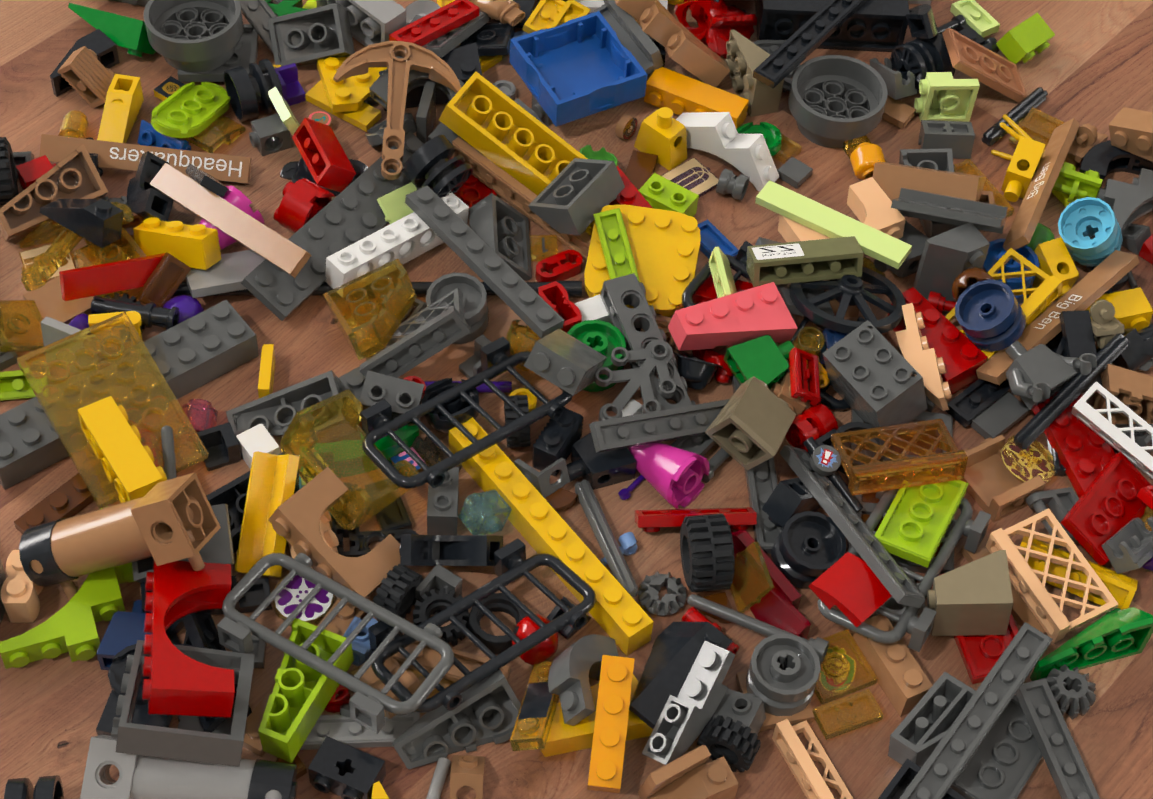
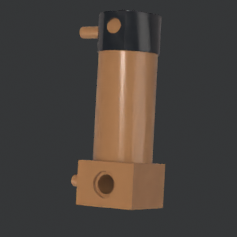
M194 472L159 482L144 497L70 518L57 519L26 529L21 536L19 545L20 561L25 573L32 582L43 587L60 584L68 601H70L78 592L73 582L74 580L80 579L86 574L153 557L157 566L188 558L193 570L199 571L205 566L199 551L221 527Z

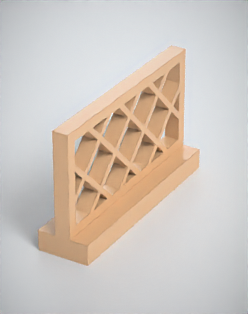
M1049 508L1005 530L999 528L991 532L986 548L990 553L1006 550L1010 582L1048 636L1053 639V643L1063 639L1066 633L1117 608L1118 602ZM1046 520L1053 529L1051 536L1034 531L1036 524ZM1015 534L1029 537L1027 547L1014 545L1009 537ZM1033 538L1050 543L1047 554L1031 549ZM1053 545L1066 547L1070 553L1069 559L1052 555ZM1029 556L1046 561L1044 572L1031 569L1027 563ZM1050 562L1067 567L1065 578L1048 573ZM1071 568L1085 573L1087 576L1086 584L1069 579ZM1046 580L1063 585L1061 596L1048 593L1045 588ZM1067 586L1084 591L1082 602L1065 598ZM1088 593L1101 595L1106 604L1101 607L1086 604ZM1063 605L1081 609L1079 618L1069 622L1062 612Z

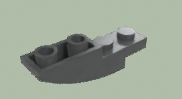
M704 641L678 697L669 696L642 754L666 765L686 752L703 731L727 690V687L722 685V682L733 662L735 654Z

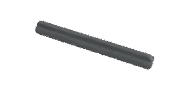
M589 481L576 482L574 485L575 493L578 494L579 502L613 576L631 597H635L638 594V586Z

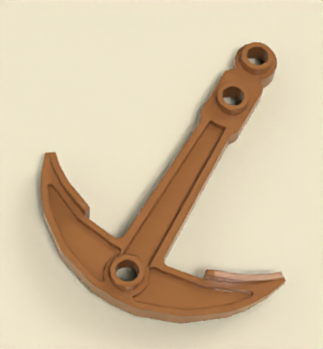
M386 41L368 45L350 55L338 68L333 80L338 83L351 76L366 74L370 67L388 68L387 122L383 134L381 174L387 180H396L401 176L405 140L403 123L410 70L429 73L430 80L450 88L455 93L461 89V85L451 67L433 51L410 42ZM396 146L398 149H390L389 147ZM394 169L396 172L390 173L387 170Z

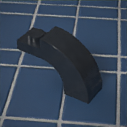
M149 151L142 154L136 176L129 181L127 205L130 211L144 219L157 217L161 221L168 222L174 200L150 185V182L165 163L169 165L170 163Z

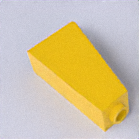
M634 674L632 679L630 703L636 690V687L638 685V680L636 679ZM599 683L590 687L595 711L575 726L564 723L560 702L549 707L546 717L530 718L529 731H527L528 738L535 749L539 747L544 757L592 748ZM629 710L626 741L650 736L653 729Z

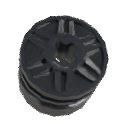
M939 33L930 39L916 38L905 44L898 45L892 50L890 57L892 70L901 72L902 78L908 80V71L914 74L917 94L919 93V82L921 79H925L927 72H952V76H954L956 70L952 66L943 35Z
M268 59L260 60L259 65L256 62L250 63L249 75L242 66L224 71L226 92L230 96L231 107L240 122L257 118L259 116L258 105L265 114L272 113V109L275 112L277 111L268 95V91L276 87L283 96L282 86L272 63Z
M438 135L426 142L411 155L404 164L402 172L413 185L424 182L421 188L428 186L442 198L448 196L451 192L455 194L472 175L473 167L469 163L464 164L465 158L461 155L452 158L455 153V147L445 135Z

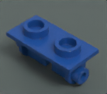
M141 120L138 144L191 151L188 141L163 135L157 132L152 127V124Z

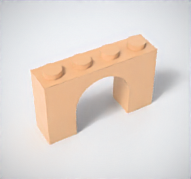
M873 177L849 186L847 205L860 222L894 238L899 239L903 237L906 219L898 209L891 208L892 201ZM779 214L778 231L786 242L829 239V237Z

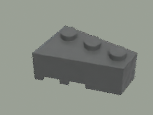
M944 672L890 735L888 756L901 765L908 758L922 768L976 690Z

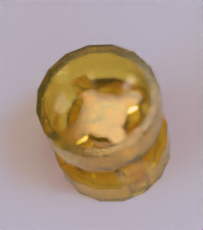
M805 327L799 331L793 345L798 349L818 356L824 346V335L817 328Z

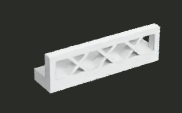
M1096 381L1073 406L1071 413L1118 452L1121 451L1130 462L1153 480V456L1146 452L1153 451V427ZM1097 391L1106 399L1107 409H1094L1086 402ZM1110 403L1113 404L1116 408H1111ZM1111 413H1124L1129 419V427L1117 428L1113 425ZM1101 414H1107V419ZM1133 421L1140 427H1133ZM1146 431L1151 435L1152 446L1140 447L1135 443L1134 432ZM1130 432V438L1124 433Z

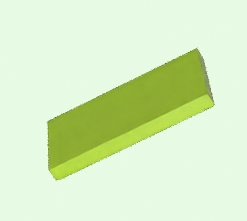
M913 463L874 536L888 553L928 568L967 491L969 483Z

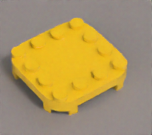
M626 204L604 206L601 212L617 208L621 210L639 282H642L645 287L648 305L653 306L656 314L671 317L676 310L683 309L682 294L695 277L701 237L697 220L692 216L675 211ZM595 223L584 273L585 292H587L589 298L601 294L604 281L610 280ZM625 305L628 308H634L631 305Z

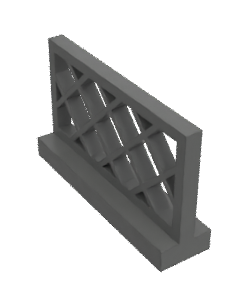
M901 188L899 198L893 199L891 208L898 209L903 216L956 226L970 222L978 230L1003 234L1008 210L1006 206Z
M456 288L366 346V361L360 365L359 369L366 378L367 371H372L398 378L470 333V326L464 320L463 293L460 289Z

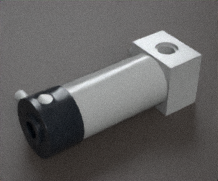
M98 735L91 737L80 799H296L297 765L241 758L240 767L117 753V738H112L109 735ZM111 765H115L119 770L117 781L110 776L109 770Z

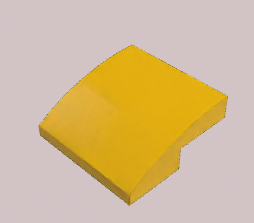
M540 0L525 22L523 31L529 34L541 29L557 27L569 20L588 15L591 9L575 0H568L567 2L563 0Z

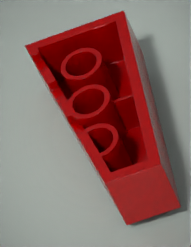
M914 287L904 291L902 294L906 304L913 303L916 313H922L925 328L920 329L921 335L927 337L929 348H934L937 358L943 357L946 374H942L943 382L948 381L951 395L978 380L976 370L987 361L988 357ZM904 315L900 324L893 329L895 333L906 329Z

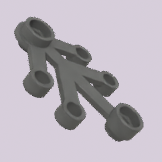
M653 340L647 344L645 349L627 351L624 347L613 349L610 359L615 366H624L627 362H645L640 368L617 371H611L607 367L597 369L594 380L598 386L606 387L610 383L629 381L613 403H608L601 407L598 416L599 421L622 417L623 408L639 388L643 401L642 413L651 412L647 410V406H653L656 411H660V403L654 399L649 376L655 367L660 382L658 386L660 396L669 398L674 395L676 383L670 379L667 366L672 359L673 350L667 342ZM654 350H660L664 354L658 355ZM621 354L624 356V359H617L615 355ZM605 374L608 376V379L602 380L599 378V375ZM668 385L672 390L666 391L662 386ZM613 411L616 413V416H608L606 412Z

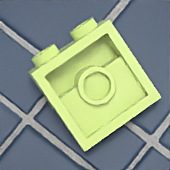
M927 72L925 79H921L919 82V93L921 96L920 98H915L914 109L919 114L920 122L921 120L969 122L980 87L978 79H953L952 72Z

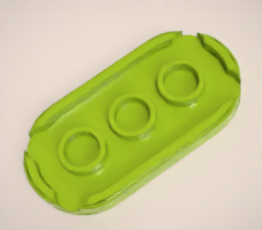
M195 82L187 83L153 109L152 127L157 132L173 138L194 137L229 109L230 96L227 95L226 90L222 86L215 83L201 82V85H195Z

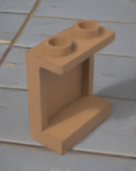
M1003 435L993 439L991 437L987 438L979 446L962 450L956 456L953 467V475L958 480L969 483L968 493L984 512L991 514L990 519L993 523L1028 506L1026 498L1035 492L1043 491L1046 485L1039 475L1025 482L1007 468L1002 457V450L1006 441Z

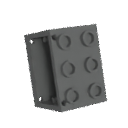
M868 320L822 353L830 385L865 423L878 428L885 436V439H888L928 409L923 377Z

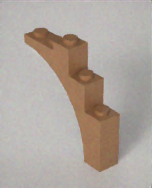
M615 0L617 6L639 21L643 32L666 47L672 60L704 83L717 87L730 72L726 61L686 29L658 0Z

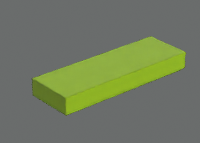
M620 208L593 214L610 280L635 273L639 282Z

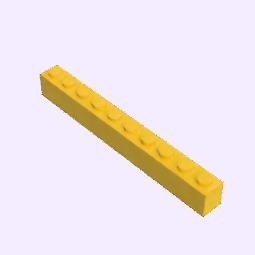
M473 417L467 422L461 423L477 440L488 435ZM456 427L449 430V450L455 454L473 444ZM497 444L460 464L537 554L546 553L559 558L591 586L596 595V602L589 611V614L610 638L615 639L616 645L626 656L651 641L654 621ZM550 568L581 603L584 597Z

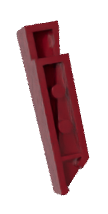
M731 530L735 560L733 581L754 617L807 639L811 623L798 611L802 597L801 594L747 531L739 530L734 533Z

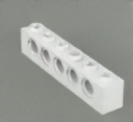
M452 192L448 196L442 197L441 199L467 224L469 206ZM413 212L327 257L325 272L327 279L325 282L343 297L444 243V241Z

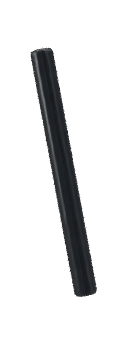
M1116 334L1096 354L1097 367L1092 368V372L1088 375H1083L1079 371L1014 436V444L1022 450L1027 449L1106 369L1107 364H1111L1128 347L1129 339L1122 334Z

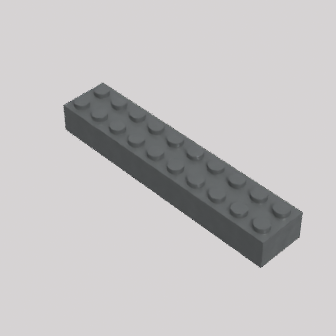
M224 300L1 414V486L6 490L90 446L81 429L77 409L112 396L117 406L122 405L128 415V423L131 424L258 357L256 334L227 300Z

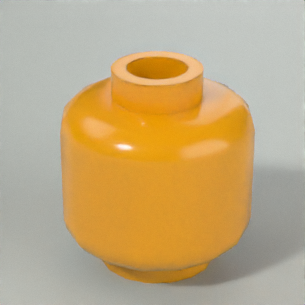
M869 142L859 144L850 155L854 174L861 180L873 177L875 163L886 162L881 147Z

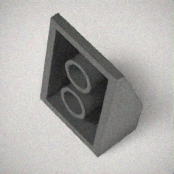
M338 3L268 19L275 65L285 66L295 63L296 66L317 64V59L349 57L355 53L348 9Z

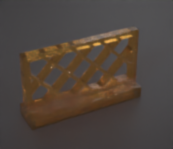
M942 418L835 433L831 436V442L839 452L841 463L849 478L848 488L851 495L961 480L965 476L968 457L964 450H958ZM937 429L940 435L936 438L924 432ZM906 434L913 437V439L908 442L897 436ZM879 438L886 442L881 446L869 440ZM918 440H921L932 446L928 450L916 445ZM852 442L858 446L853 450L843 446L842 443ZM891 444H894L904 450L900 454L888 448ZM863 448L876 452V455L872 458L860 452ZM937 448L947 451L946 453H935ZM909 452L920 455L918 457H907ZM882 455L892 459L890 461H879ZM857 460L864 464L853 466L852 462Z

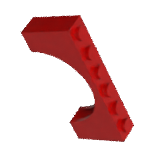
M154 561L153 572L146 573L145 591L151 592H146L145 611L151 613L145 614L144 632L150 634H145L143 654H150V656H144L143 677H149V679H144L142 699L148 700V714L231 718L235 694L234 669L218 668L190 658L177 649L166 634V630L175 621L188 614L201 610L222 608L223 600L231 591V564L204 562L205 566L203 569L194 571L189 561H174L159 566Z

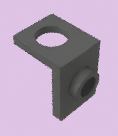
M560 458L540 472L520 459L514 461L515 466L544 498L570 482L566 461L563 458ZM555 470H560L561 474L558 481L550 484L551 474Z

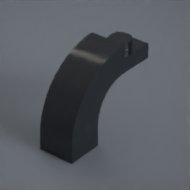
M1111 140L1095 145L1086 153L1079 172L1084 174L1089 170L1099 172V178L1104 181L1107 175L1114 172H1128L1139 175L1142 168L1153 170V162L1112 146Z
M401 534V544L399 547L400 566H436L437 564L441 566H495L494 552L503 547V536Z

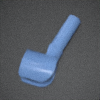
M632 532L622 534L618 539L622 554L627 556L635 554L638 546ZM605 557L600 560L604 566L608 564Z

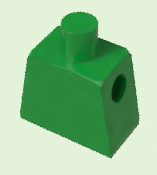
M765 335L727 348L724 360L740 385L755 376L757 379L765 382L770 390L775 382L778 383L789 370L790 366L787 360L789 359V352L794 348V345L788 340L777 346L771 336Z

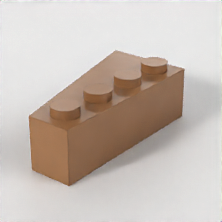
M1107 364L1101 378L1102 386L1148 424H1153V376ZM1095 392L1093 397L1094 409H1107L1106 399L1098 392ZM1110 403L1111 408H1116L1113 404ZM1111 413L1113 425L1129 424V419L1124 413ZM1101 414L1107 419V414Z

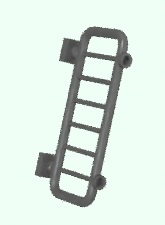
M906 475L896 477L889 485L884 482L880 484L876 493V498L880 500L865 522L874 535L876 533L874 530L881 519L885 517L886 511L894 500ZM964 497L958 507L961 510V514L957 520L952 519L951 524L954 526L947 538L943 537L941 541L943 545L936 557H933L932 564L925 576L899 566L907 576L921 582L917 589L924 596V599L927 597V590H931L934 578L941 573L962 534L967 537L964 549L972 553H976L986 535L991 514L980 510L975 521L971 520L973 508ZM851 545L847 552L858 557L859 553ZM819 598L817 601L818 609L825 618L876 642L892 644L900 641L906 632L911 634L908 648L920 652L931 633L937 613L925 607L918 618L916 614L920 608L907 606L903 614L899 616L879 607L875 612L897 621L893 630L883 631L864 622L856 628L842 612L834 608L829 610Z
M272 553L264 556L247 572L223 600L222 611L225 617L217 625L221 645L233 652L250 654L253 651L252 634L355 692L349 700L350 718L377 734L385 725L384 709L397 715H406L414 712L423 704L450 670L454 662V652L448 643L440 639L443 633L435 624L428 623L424 629L414 625L312 569L313 562L304 553H298L295 558L282 553ZM279 565L291 571L250 617L235 609L236 603L268 568ZM296 574L316 585L275 632L255 621ZM321 589L342 599L301 647L281 636ZM347 602L368 613L328 661L307 651L308 647ZM373 617L393 627V630L354 676L333 665ZM399 631L419 641L420 644L381 691L359 680ZM425 646L440 653V662L411 698L407 701L399 702L386 695Z

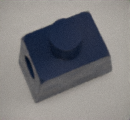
M141 600L134 601L132 612L117 611L114 613L97 650V658L101 670H109L113 663L112 660L118 652L127 646L137 644V640H144L145 634H150L144 632L146 613L142 611Z

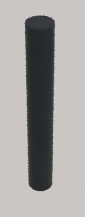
M813 437L803 442L810 454L819 447ZM837 470L834 474L827 476L856 513L863 509V506Z

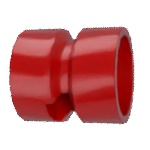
M818 403L816 406L806 409L802 414L795 416L785 437L790 446L808 452L803 444L804 441L810 437L817 440L832 429L838 430V424L831 410L825 405Z

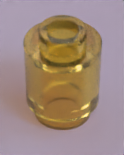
M77 110L68 112L63 117L58 136L85 139L89 126L86 115Z

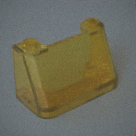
M349 389L298 411L283 435L280 447L284 455L300 456L297 472L306 484L327 467L348 488L347 492L328 511L340 526L346 530H353L411 489L395 485L364 453L362 441L366 433L358 425L361 421L360 412L363 411V406ZM401 460L394 464V467L403 476L411 477L419 474L415 466L406 460Z

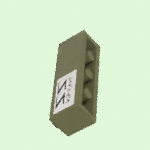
M855 236L747 246L746 270L754 287L771 282L779 285L841 279L844 275L862 277L864 252Z

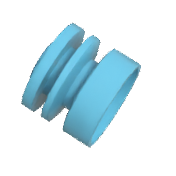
M1081 198L1067 205L1060 215L1058 221L1059 234L1073 260L1081 265L1098 266L1115 250L1120 251L1123 242L1122 230L1108 203L1099 198Z

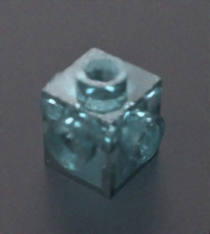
M494 489L468 495L458 518L472 535H491L502 531L512 509Z

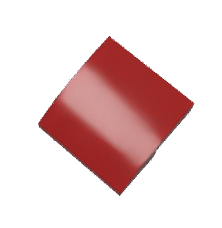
M849 552L843 555L808 586L829 610L836 605L856 628L892 596L867 563Z

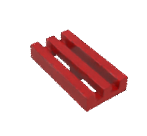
M794 347L789 352L791 397L796 399L800 396L801 401L806 403L810 400V404L816 406L821 401L818 356Z

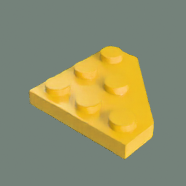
M348 57L317 59V69L332 113L358 111L363 106V101L371 97L369 88L380 77L379 72L386 70L387 67H370L366 74L351 76L337 83L333 80V77Z

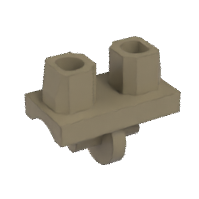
M1098 300L1092 304L1089 313L1092 330L1095 334L1094 341H1097V346L1102 349L1116 334L1124 333V325L1114 317L1115 308L1109 301Z

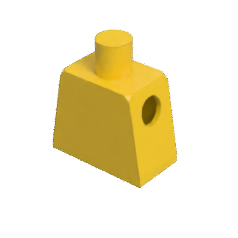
M662 107L642 121L634 147L641 152L658 155L657 163L671 171L687 159L686 127L673 118V111L670 108Z
M1023 136L1020 137L1001 188L1006 200L1016 202L1019 198L1024 199L1046 144ZM1024 160L1029 163V166L1026 167L1020 164Z
M1060 237L1038 244L1034 251L1040 264L1039 269L1050 277L1055 275L1062 281V293L1057 297L1058 299L1072 288L1079 277L1067 247ZM1036 276L1032 286L1038 288L1043 281Z

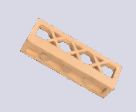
M788 719L776 723L772 739L807 799H835L828 787L837 789L841 796L840 799H853L807 720L793 726ZM801 732L804 733L809 742L807 750L797 736ZM812 760L823 765L825 769L823 777Z

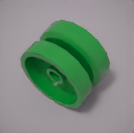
M585 320L575 324L567 332L569 335L606 356L607 359L602 367H607L611 371L624 369V366H615L610 359L614 348L624 347L626 349L625 337L617 327L609 322L600 320ZM621 354L615 355L617 359H624V356ZM605 374L599 375V378L602 380H607L608 376ZM594 381L583 390L589 392L604 391L612 388L616 383H610L606 387H601Z

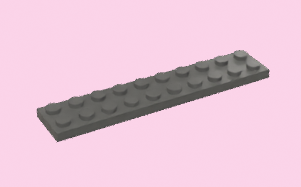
M411 131L405 135L403 166L411 155L424 145ZM393 146V147H391L390 149H398V148H397L396 146ZM382 156L288 239L311 255L295 278L265 259L243 279L241 284L281 321L287 318L326 281L327 257L375 233L389 223L385 221L386 216L377 199L411 183V181L403 172L396 180L385 179L381 174ZM394 169L387 170L390 173L396 172ZM423 182V183H420V184H418V185H415L416 188H417V190L422 187V185L424 184V182Z

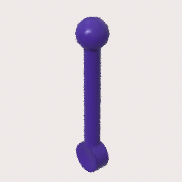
M640 475L630 486L620 490L618 493L620 499L626 500L630 498L631 492L645 478Z

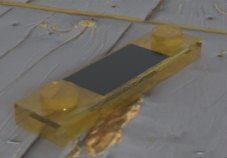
M546 661L533 666L510 738L513 751L545 748L559 700V695L550 693L548 687V675L552 662Z

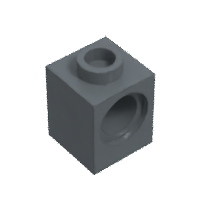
M278 113L251 121L252 132L249 133V139L253 148L257 147L262 156L291 148L290 131L282 122Z

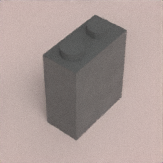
M557 329L536 341L524 366L574 396L595 381L596 371L603 366L607 357L561 329Z

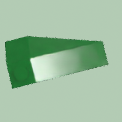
M69 3V9L95 29H100L117 46L128 48V54L142 57L143 52L152 55L156 53L149 43L144 21Z
M1135 607L1123 610L1116 608L1106 613L1103 617L1038 661L1030 676L1031 681L1047 678L1053 668L1059 670L1064 664L1070 671L1077 666L1081 670L1142 653L1153 634V615Z

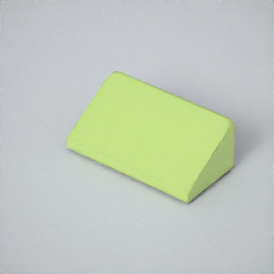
M715 247L708 262L717 298L737 293L727 256L720 247Z

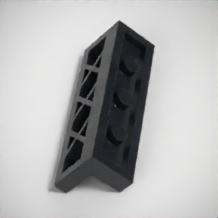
M197 611L175 621L166 630L168 638L175 645L226 651L225 647L220 644L218 630L210 613ZM185 626L184 643L181 644L177 633ZM235 684V694H234V700H233L231 718H233L235 698H236V691H237V684ZM249 705L247 717L252 713V710ZM198 716L204 731L211 733L228 718Z

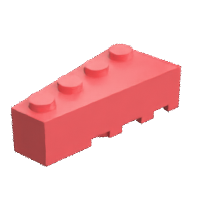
M774 282L676 310L668 325L669 332L679 351L714 349L715 346L726 345L729 348L765 335L771 336L775 343L778 342L780 345L788 340L791 341L798 329Z

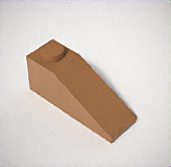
M723 756L694 768L647 799H735L739 783Z

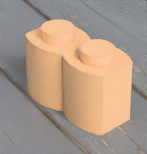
M13 550L6 562L8 577L1 588V600L11 623H33L40 611L38 595L42 591L43 586H38L29 579L20 561L19 550Z

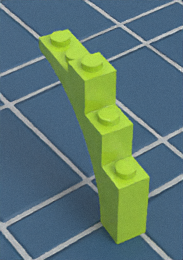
M132 562L90 573L82 587L70 601L48 620L21 635L1 641L0 655L5 669L24 667L28 663L45 658L53 659L69 652L71 662L85 661L96 656L100 645L96 622L110 621L117 611L126 612L119 584L135 582Z

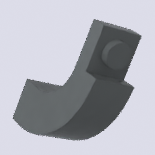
M596 634L584 636L553 660L549 669L548 687L550 693L559 695L565 724L575 726L595 711L589 678L600 680L602 655L619 657L615 639Z

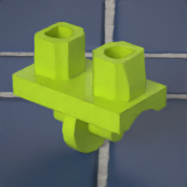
M1064 162L1052 190L1068 194L1067 202L1070 203L1073 202L1074 197L1096 198L1103 179L1099 178V172L1089 170L1084 174L1075 171L1076 167L1074 164Z

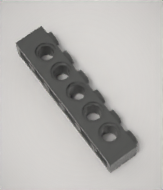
M635 273L604 281L600 296L613 326L617 327L625 337L627 351L645 349L647 344L653 340L667 342L663 329H659L656 323V313L653 306L648 305L645 287L642 282H638ZM625 305H631L634 308H628ZM635 328H641L645 332H639ZM654 350L658 355L664 354L660 350ZM674 354L671 361L667 364L670 379L676 383V390L672 397L664 398L658 393L660 382L656 377L658 375L656 367L650 373L654 399L660 403V411L696 405L693 400L690 401L687 394V383L683 376L680 377L676 369L677 361ZM645 361L629 362L632 369L640 368ZM668 385L662 386L666 391L672 390ZM666 399H671L677 404H670ZM648 406L649 411H656L655 407Z

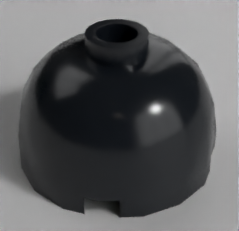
M445 378L432 383L425 389V396L421 399V404L460 383L452 382V378ZM475 388L467 392L479 405L478 390ZM461 396L443 405L460 423H465L472 417L476 420L479 415ZM438 409L425 415L428 424L438 432L449 434V430L455 427Z

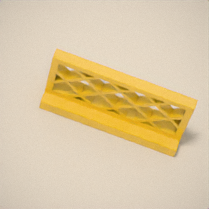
M1012 248L987 272L995 280L1002 279L1003 283H1005V279L1022 277L1023 289L1012 290L1015 296L1023 295L1024 303L1020 307L1026 316L1025 328L1040 316L1062 293V281L1055 275L1050 277ZM1012 258L1021 265V271L1004 273V265ZM1037 276L1043 281L1038 288L1026 289L1025 277ZM955 307L945 316L950 322L953 319H957ZM998 351L982 352L988 357L987 360H989Z

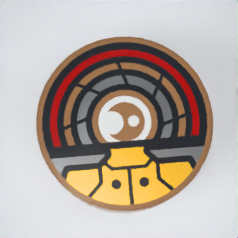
M630 114L623 115L616 125V136L625 141L629 140L637 129V118Z

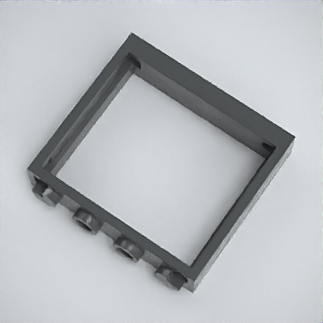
M137 640L134 655L128 654L125 672H130V674H123L121 693H125V695L118 696L116 715H121V717H114L111 737L117 738L116 752L240 767L255 655L173 644L182 653L198 662L218 668L234 669V684H237L230 735L134 724L132 722L143 674L144 656H150V654H143L144 640Z

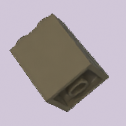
M753 376L739 386L705 433L748 471L774 457L796 413L790 409L786 401L778 398L771 392L765 382Z
M1006 550L996 551L934 578L932 590H927V606H925L937 612L931 630L932 636L1006 635L1013 607Z

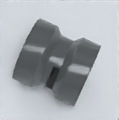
M724 169L720 175L716 193L722 195L732 194L733 199L742 201L747 191L750 177L743 174L737 177L733 171Z

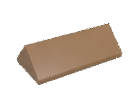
M887 162L875 163L873 179L891 201L899 198L901 188L979 201L986 181L985 176Z

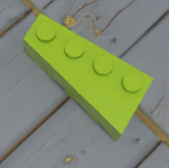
M295 618L289 640L301 647L318 626ZM324 629L308 647L307 651L328 661L346 640V637ZM352 644L346 648L333 664L346 673L354 661ZM284 653L281 667L278 668L275 677L273 692L269 696L258 730L263 751L292 763L339 686V683Z

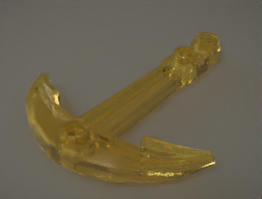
M110 202L123 210L122 225L134 220V215L129 206L118 202ZM47 220L17 243L19 248L53 242L45 253L33 259L34 264L32 267L25 269L21 273V281L26 291H33L44 286L47 283V279L53 276L63 264V260L83 237L53 220Z

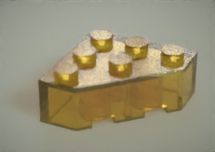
M398 259L323 294L335 323L358 360L371 357L386 347L417 298L407 271Z

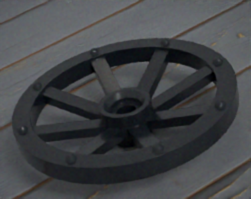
M866 267L862 268V277L844 275L841 279H831L830 281L820 280L791 283L789 290L793 304L803 315L823 327L846 334L851 333L864 323L844 319L848 306L857 305L865 320H868L882 334L891 331L900 324L903 319L902 305H906L902 292L894 283ZM802 288L827 289L829 291L807 299L803 294ZM874 294L886 295L893 305L875 296ZM832 299H836L840 303L836 316H832L816 307ZM866 301L890 315L877 320Z

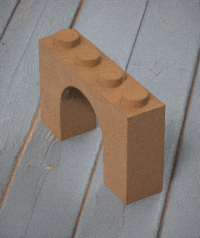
M327 467L281 504L268 521L272 524L275 532L283 536L293 546L296 554L304 553L310 557L314 570L367 598L382 584L383 578H387L389 570L392 571L395 565L398 566L400 564V543L389 534L370 552L360 557L340 555L325 543L320 532V518L348 490L344 483ZM347 602L346 605H348L351 610L356 608L355 606Z

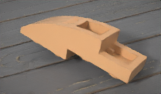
M913 303L902 305L906 329L897 331L896 336L903 357L923 377L925 395L943 411L949 410L947 399L952 398L948 381L943 382L942 374H946L943 357L937 358L934 348H929L927 337L921 335L920 329L925 328L922 313H916Z

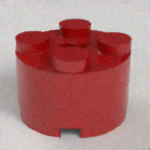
M303 178L295 183L290 181L283 189L282 194L284 197L274 213V220L282 227L296 233L331 202L332 197L335 196L308 179Z

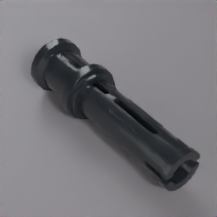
M94 296V300L92 299L91 302L92 314L136 311L141 315L142 324L148 328L157 326L169 329L179 322L180 311L178 307L168 309L158 307L152 302L146 305H139Z

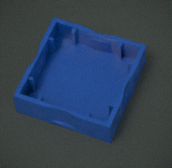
M599 11L569 20L557 27L541 29L510 40L511 65L556 127L645 97L648 74L632 53L620 43L616 32Z

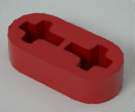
M565 250L539 261L536 265V281H564L578 275L582 271V255L576 250Z

